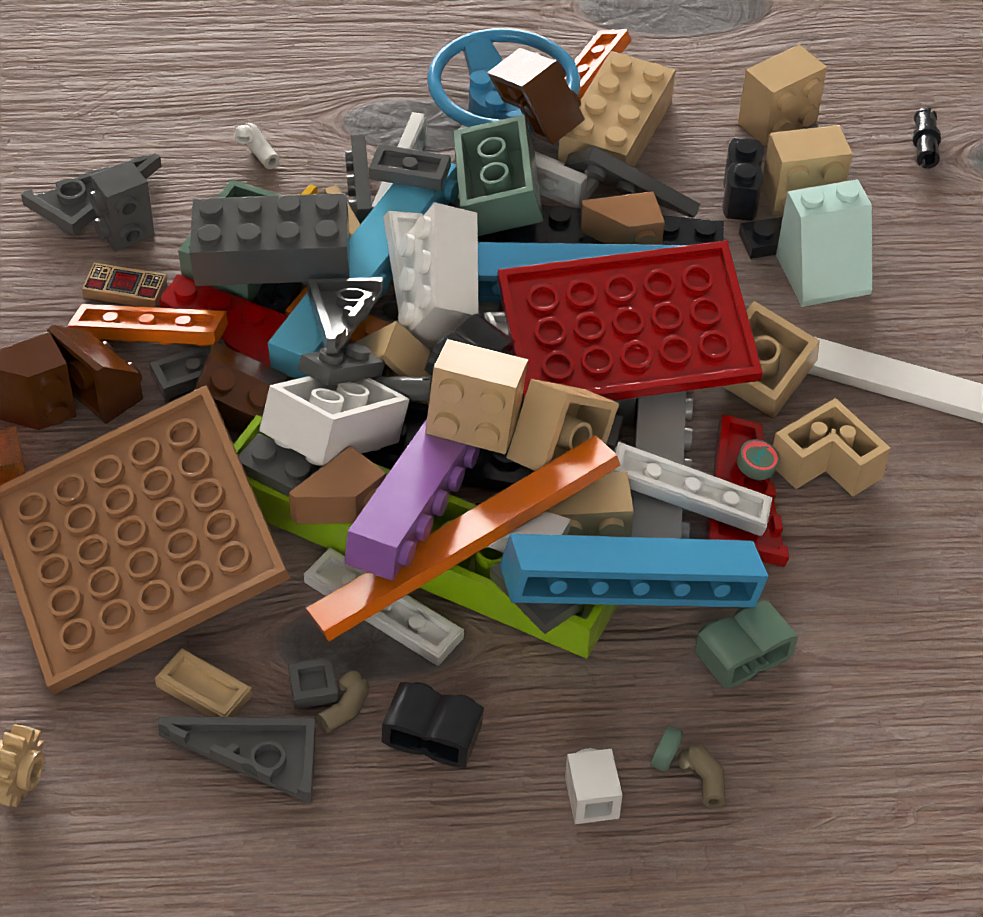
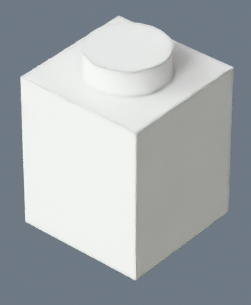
M586 748L576 753L567 754L565 781L574 823L582 824L619 819L623 795L612 748L603 750Z

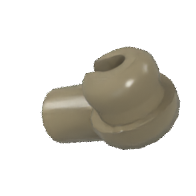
M349 671L340 678L339 687L345 692L341 700L316 715L319 726L327 734L357 717L369 693V684L367 679H362L361 674L357 671Z
M690 745L689 749L682 750L678 755L679 766L688 774L696 771L702 778L703 804L711 808L723 806L725 804L723 767L703 746Z

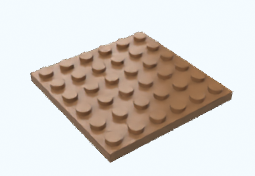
M207 385L0 485V546L46 686L54 695L291 579Z

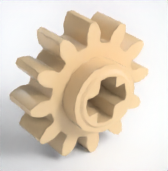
M13 724L11 733L5 732L3 740H0V804L18 807L20 798H26L28 792L32 791L39 782L45 762L44 753L41 752L44 741L40 740V730Z

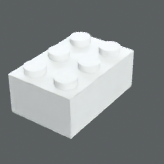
M434 203L424 215H421L412 229L402 236L399 244V255L403 257V269L398 282L399 289L402 290V305L399 310L398 321L423 345L432 347L449 333L455 332L470 316L478 313L477 213L440 203Z
M307 376L270 385L259 431L273 438L277 445L293 449L306 456L305 458L309 463L324 466L349 446H352L362 454L369 451H378L383 447L399 443L410 399L371 378L326 386L316 379Z

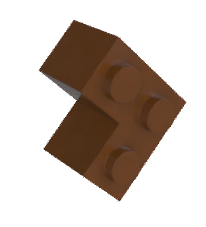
M519 48L487 72L502 101L520 108L533 135L540 140L553 145L585 120L579 108L581 101L577 94L569 88L565 80L567 76L566 71L556 59L552 60L541 56L539 53Z

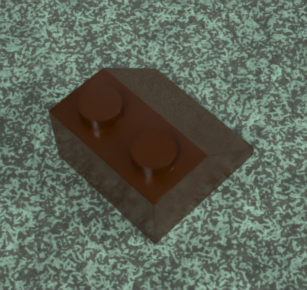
M51 325L46 328L67 363L73 396L104 423H109L143 400L141 389L142 375L132 362L126 363L120 358L108 342H101L89 331L58 325Z
M50 332L0 349V420L41 430L77 417L67 363Z
M214 342L193 391L207 385L226 428L242 434L256 415L263 417L270 385L286 382L287 374Z

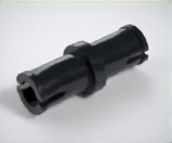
M921 108L914 114L916 129L912 137L913 144L917 148V163L920 166L923 159L922 168L927 169L935 167L940 161L938 146L941 143V133L936 124L937 114L934 110L931 112V108Z

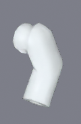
M245 123L244 126L240 125L235 129L236 141L240 145L247 144L265 168L273 169L279 164L280 157L269 145L257 125Z

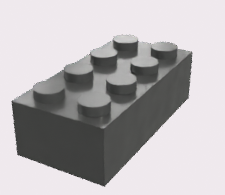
M347 193L193 199L190 259L195 286L308 282V279L350 278Z

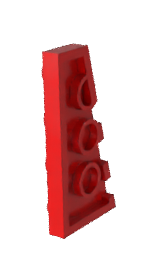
M180 274L176 275L160 297V308L226 311L228 325L220 339H223L228 348L271 367L268 342L287 319V315L211 286H195L193 279Z
M723 414L718 426L713 476L772 497L767 528L762 536L708 517L706 539L753 541L762 562L785 567L789 560L787 546H783L781 536L783 525L781 515H777L774 503L776 497L774 482H770L769 478L765 480L749 478L740 471L737 465V456L745 442L753 439L765 441L761 423Z

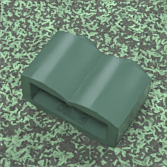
M768 600L760 601L756 607H740L733 617L722 620L715 619L706 623L698 633L695 653L722 687L728 689L744 683L759 671H766L780 665L793 656L798 635Z

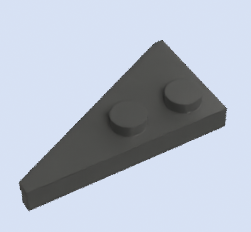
M595 146L570 153L564 166L586 174L592 179L615 187V190L623 195L654 191L658 205L691 218L696 216L701 205Z
M156 153L130 159L145 179L162 167L161 157ZM109 167L83 173L73 179L55 182L56 189L34 195L32 189L24 191L21 194L23 205L70 234L75 235L97 218L89 199V192L93 191L90 175Z
M382 277L308 279V297L327 354L339 352L383 294Z
M158 718L159 736L304 802H312L316 734L315 718Z

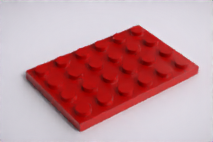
M727 240L498 269L497 280L509 337L515 340L512 353L514 356L528 359L522 395L523 403L531 379L582 388L612 401L761 381L763 371Z

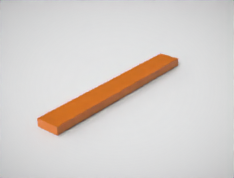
M596 435L432 532L425 541L419 540L411 564L408 567L402 566L393 581L365 572L307 607L306 609L311 619L328 642L615 470L621 466L618 456Z

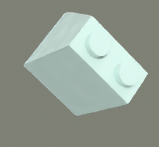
M858 179L787 192L776 257L801 307L872 293V204Z

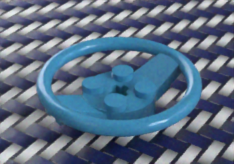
M485 29L458 37L436 54L430 64L427 75L428 89L435 104L448 117L466 127L523 115L520 108L502 101L487 73L503 61L493 42L523 44L548 54L553 59H556L565 69L567 74L566 82L569 88L577 96L580 91L579 70L572 57L562 47L548 38L519 29ZM461 51L464 53L470 74L469 112L460 108L448 98L441 83L444 67L451 58Z

